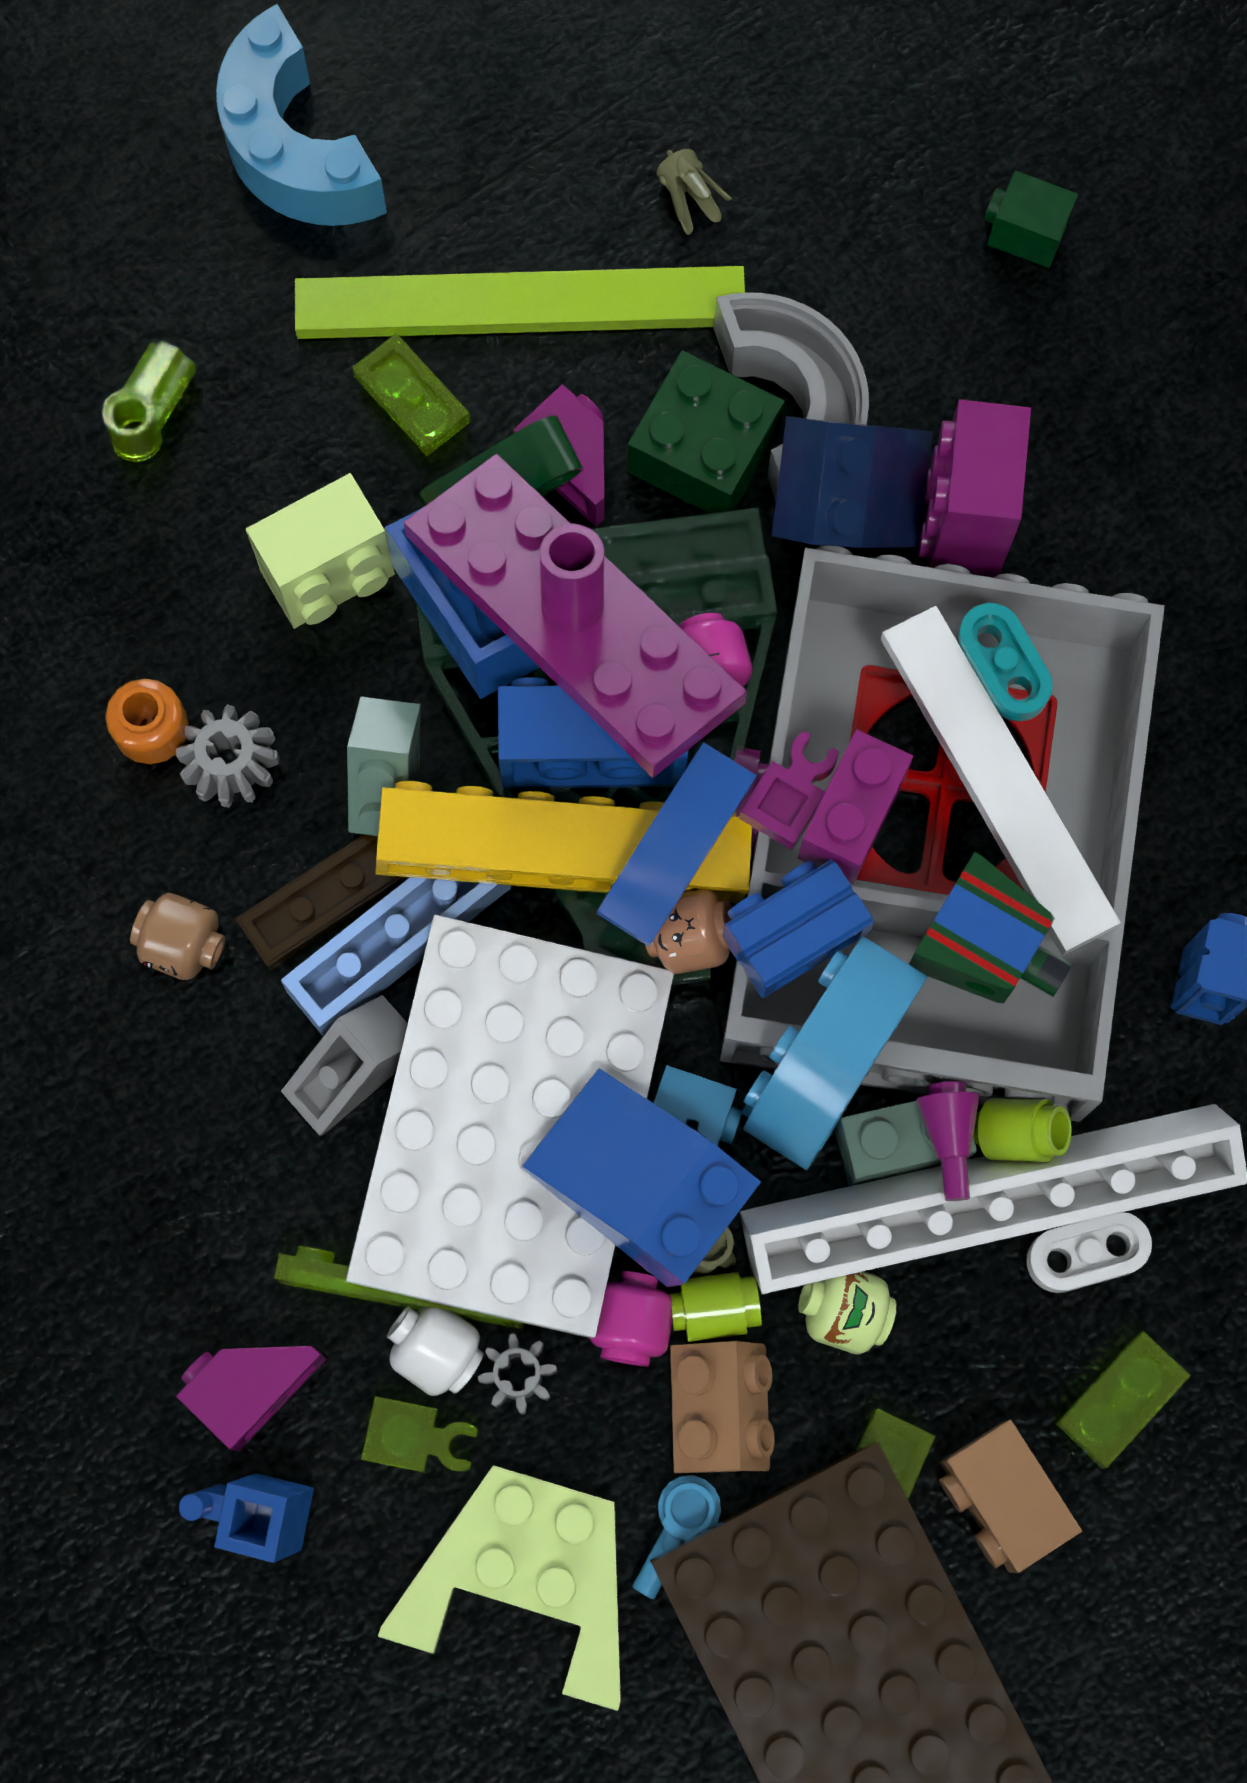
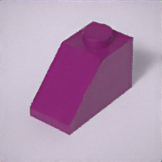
M562 384L514 429V433L540 419L554 415L559 417L584 470L578 476L555 490L595 527H598L604 521L603 415L587 396L580 394L576 397Z
M312 1346L221 1349L214 1357L209 1352H206L183 1374L181 1380L186 1386L176 1397L230 1450L239 1452L327 1359Z

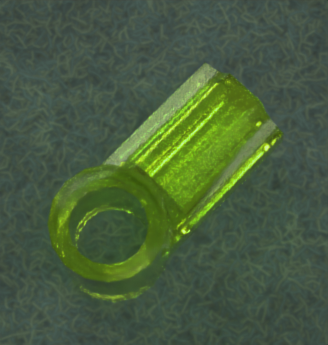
M163 341L158 344L150 343L124 388L113 393L105 401L102 410L103 419L112 447L125 460L133 462L145 461L154 456L160 449L162 443L161 430L196 372L194 362L187 358L179 348ZM130 422H143L141 426L135 429H122Z

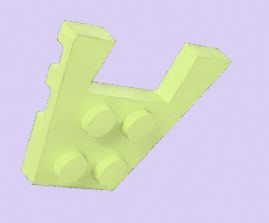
M493 1465L380 1628L378 1637L432 1654L435 1653L455 1587L531 1610L581 1627L562 1694L618 1711L621 1700L614 1502Z

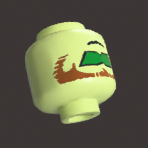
M862 1271L805 1284L800 1295L798 1308L800 1313L806 1314L807 1332L814 1340L853 1354H861L869 1351L874 1344L882 1345L887 1339L895 1320L896 1300L890 1297L888 1285L883 1279Z

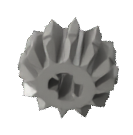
M228 704L224 708L222 719L215 720L209 710L203 709L201 719L205 726L202 729L194 726H185L184 735L191 744L181 746L176 751L179 761L186 764L180 773L186 785L197 784L196 794L199 799L205 802L218 793L221 805L229 808L234 801V793L241 792L246 802L253 803L255 794L251 786L256 783L260 786L271 787L273 779L265 768L279 764L277 751L269 748L275 741L271 728H259L260 720L257 714L249 711L238 720L234 706ZM231 749L237 759L232 763L225 764L219 754L224 750Z

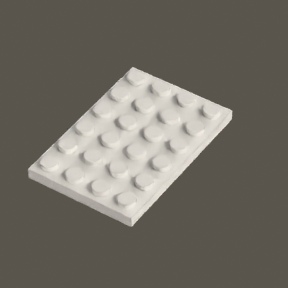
M434 915L346 1282L588 1338H595L615 1244L520 1167L597 1069L600 1068L647 1099L674 974L661 968Z

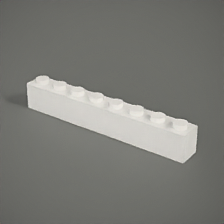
M1216 1104L1071 1136L1070 1145L1066 1153L1062 1156H1054L1048 1162L989 1160L985 1156L968 1159L967 1168L970 1199L945 1201L942 1166H937L739 1212L750 1267L761 1293L765 1294L1247 1184V1169L1240 1125Z

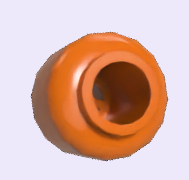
M150 679L130 681L117 689L108 702L105 715L108 732L122 753L135 762L146 764L165 762L176 755L177 748L183 746L187 738L184 735L185 726H189L187 713L175 692L162 682Z

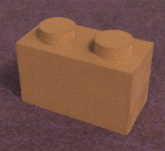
M1011 1419L999 1423L939 1462L947 1474L939 1479L943 1490L960 1513L968 1508L975 1518L981 1531L975 1534L974 1537L994 1568L1004 1564L1008 1572L1019 1573L1082 1532Z

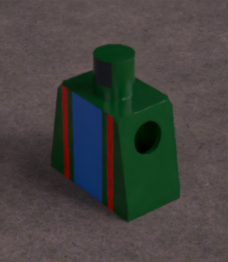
M975 852L909 962V965L928 977L1002 1004L1010 996L1020 978L1054 997L1072 967V964L1040 946L1055 919L1052 913L984 857Z

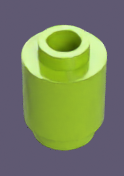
M990 1098L984 1103L981 1111L976 1114L973 1136L976 1144L989 1160L1048 1162L1054 1156L1064 1155L1068 1150L1072 1133L1071 1120L1063 1106H1055L1048 1099Z
M739 1272L689 1278L685 1284L680 1285V1292L669 1294L672 1298L673 1330H685L688 1342L747 1334V1328L762 1325L755 1276L740 1278Z

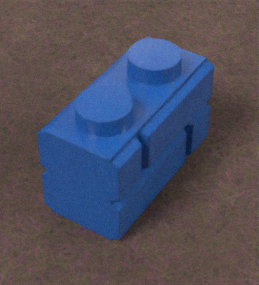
M832 859L818 868L812 860L799 865L781 879V883L785 887L784 889L766 900L762 898L760 893H755L740 901L727 913L731 921L724 925V941L739 964L744 968L746 975L763 999L834 956L838 950L842 951L860 940L862 936L870 933L874 923L871 914L857 893L852 890L851 884L837 863Z
M1233 913L1220 914L1217 919L1210 920L1183 948L1178 971L1181 977L1176 981L1170 1006L1175 1010V1013L1223 1025L1224 1023H1229L1235 1016L1247 1008L1246 916Z

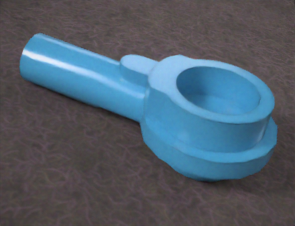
M694 1475L680 1476L670 1481L661 1492L658 1510L664 1529L632 1586L651 1599H655L662 1584L650 1559L718 1523L721 1513L720 1498L715 1488L703 1478Z

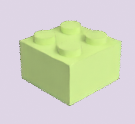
M351 473L246 528L260 571L294 629L304 623L313 625L324 621L336 611L337 605L356 595L358 597H366L374 594L386 585L389 577L395 575L386 532Z

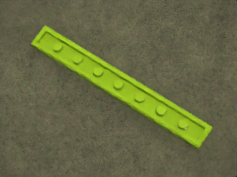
M744 266L295 279V331L297 339L714 327L716 297L745 293Z

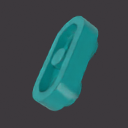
M984 603L975 606L962 620L957 635L958 644L1002 717L1012 721H1026L1036 717L1045 708L1052 693L1053 682L1049 670L1019 619L1010 609L996 603ZM982 633H989L997 639L998 645L993 648L984 647L979 643L977 636ZM1014 684L1021 685L1026 689L1028 697L1023 700H1017L1009 694L1007 687Z

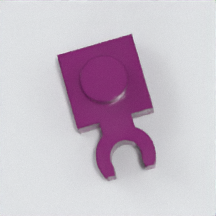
M806 731L800 733L792 743L789 769L787 770L772 761L739 815L740 820L791 850L794 849L812 820L825 794V791L813 785V782L821 781L833 772L839 752L832 747L823 761L819 763L809 762L803 755V751L806 749L811 736Z

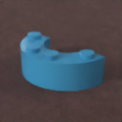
M278 4L272 6L254 18L234 39L227 50L218 75L216 89L218 113L230 157L238 175L248 189L264 204L287 217L302 222L330 226L348 225L371 220L386 214L381 178L355 135L334 141L311 139L292 130L283 120V113L292 98L310 85L301 43Z
M862 936L849 956L838 950L818 980V983L827 989L800 1031L789 1025L772 1051L769 1058L779 1064L776 1071L771 1075L763 1070L744 1100L746 1105L741 1112L748 1117L743 1130L807 1171L928 976Z

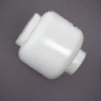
M435 1302L423 1305L418 1311L408 1306L398 1316L387 1334V1338L394 1342L389 1358L392 1368L431 1396L442 1394L448 1389L453 1393H457L472 1377L483 1357V1352L478 1349L480 1340L478 1330L446 1305Z

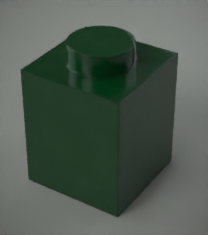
M1015 171L1007 191L996 188L984 220L993 223L987 245L1050 268L1068 225L1078 194Z

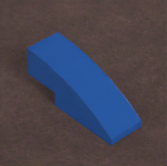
M703 742L596 914L650 947L749 791L757 775Z

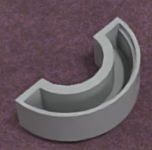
M737 293L716 297L714 331L730 374L738 378L755 376L777 383L792 394L803 412V418L857 424L867 423L869 393L863 366L849 340L830 320L805 304L778 295ZM783 444L771 450L767 480L775 502Z

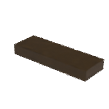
M363 834L235 918L270 971L397 888L409 878L376 875L378 836Z

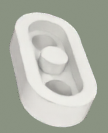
M1126 1212L1048 1230L1033 1241L1027 1253V1268L1034 1282L1047 1291L1063 1293L1125 1276L1141 1268L1151 1253V1236L1146 1225L1139 1218ZM1109 1235H1118L1124 1240L1126 1250L1123 1256H1114L1107 1250L1106 1240ZM1051 1251H1059L1065 1255L1068 1263L1065 1272L1057 1273L1050 1269L1047 1257Z

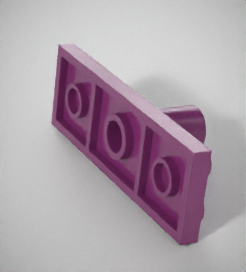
M498 454L492 456L404 522L405 536L652 778L746 703L747 691L604 556V545L600 537L588 527L570 524Z

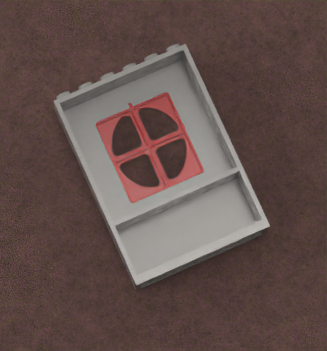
M824 545L817 549L805 548L796 592L768 767L774 761L788 770L790 767L789 756L792 743L800 733L806 731L811 736L806 749L803 751V755L809 762L819 763L823 761L832 747L839 751L833 772L827 778L813 782V785L826 792L855 730L857 729L868 734L873 725L889 709L913 696L880 640L882 632L937 606L957 640L962 620L972 608L984 603L1003 605L1010 609L1019 619L1049 670L1053 682L1051 696L1040 714L1026 721H1008L1023 741L1033 773L1121 922L1116 929L1064 956L1061 955L1049 932L1046 933L1040 946L1072 964L1054 997L1020 978L1010 996L1002 1004L928 977L860 1085L926 1096L929 1095L928 1086L931 1084L950 1081L965 1082L966 1092L980 1094L978 1105L983 1106L990 1098L1048 1099L1055 1106H1063L1067 1110L1071 1121L1080 1122L1102 1102L1165 605L1148 603L1145 597L1132 593H1120L1113 597L1091 594L1085 587L1076 584L1064 583L1054 587L1029 584L1026 578L1014 574H1000L994 578L973 575L966 568L952 564H943L935 568L911 565L909 560L896 555H881L873 559L852 555L849 550L839 546ZM982 633L977 636L979 643L984 647L993 648L998 645L997 639L989 633ZM1014 684L1007 687L1009 694L1017 700H1023L1028 697L1026 689L1021 685ZM940 742L935 768L929 772L908 769L899 790L924 795L929 801V813L920 870L914 874L897 871L871 848L854 885L851 884L852 890L857 893L874 921L870 933L864 937L909 964L916 949L956 882L945 878L942 873L951 806L958 801L974 803ZM810 823L793 850L758 830L747 897L760 893L762 898L766 900L785 888L781 883V879L790 871L805 863L797 859L802 839ZM1005 858L996 868L1024 890ZM859 940L841 952L849 956ZM833 956L764 999L759 995L746 975L744 968L736 959L720 1061L776 1071L779 1064L769 1057L789 1025L800 1031L827 988L819 984L818 980Z

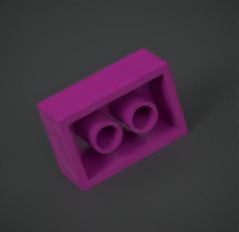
M959 399L953 420H942L938 445L934 447L931 469H928L924 504H928L926 523L923 522L921 526L918 557L928 558L927 567L935 568L943 564H952L966 568L973 575L994 578L1000 574L1021 522L1031 416L1030 407Z

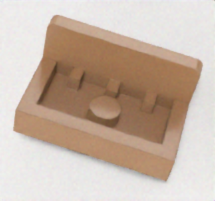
M740 1341L670 1345L674 1473L769 1471L770 1455L773 1452L775 1440L773 1427L768 1420L767 1392L772 1383V1369L766 1357L765 1345Z

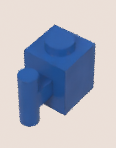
M255 1473L229 1482L227 1486L218 1484L186 1495L180 1501L179 1511L182 1517L189 1521L206 1518L219 1522L215 1548L275 1563L302 1550L314 1488Z

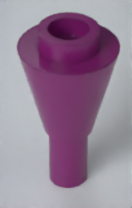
M950 1081L931 1084L928 1086L929 1095L919 1097L916 1100L937 1159L941 1161L945 1201L970 1199L967 1158L970 1157L980 1094L966 1092L965 1082Z

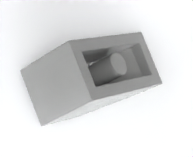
M383 995L337 1018L281 1092L318 1135H323L394 1075L397 1071L408 1023Z

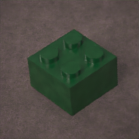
M682 350L628 443L627 472L728 522L780 431L784 400Z

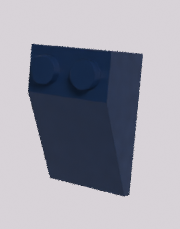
M786 416L772 536L826 546L855 548L918 547L933 431Z

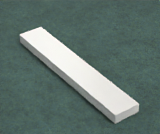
M937 606L882 632L880 640L1025 892L1054 916L1055 919L1048 932L1061 955L1064 956L1116 929L1121 923Z

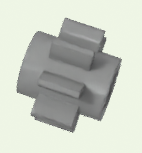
M510 1334L509 1350L501 1355L491 1348L485 1350L489 1359L495 1362L493 1372L481 1374L478 1376V1380L483 1384L496 1383L499 1388L491 1403L494 1407H499L509 1397L516 1400L517 1409L522 1415L526 1413L527 1409L526 1398L531 1397L534 1393L543 1400H549L550 1395L547 1390L540 1386L542 1376L553 1375L557 1372V1368L551 1364L539 1365L536 1358L541 1354L544 1346L540 1340L534 1343L530 1350L527 1351L519 1348V1341L516 1335ZM516 1357L522 1359L525 1367L536 1369L535 1376L525 1379V1389L522 1391H514L510 1381H501L500 1379L501 1372L510 1370L511 1359Z

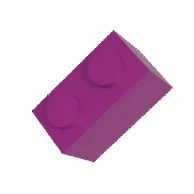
M856 729L802 839L797 859L803 862L812 860L817 868L832 859L837 863L849 883L854 885L903 784L913 755Z

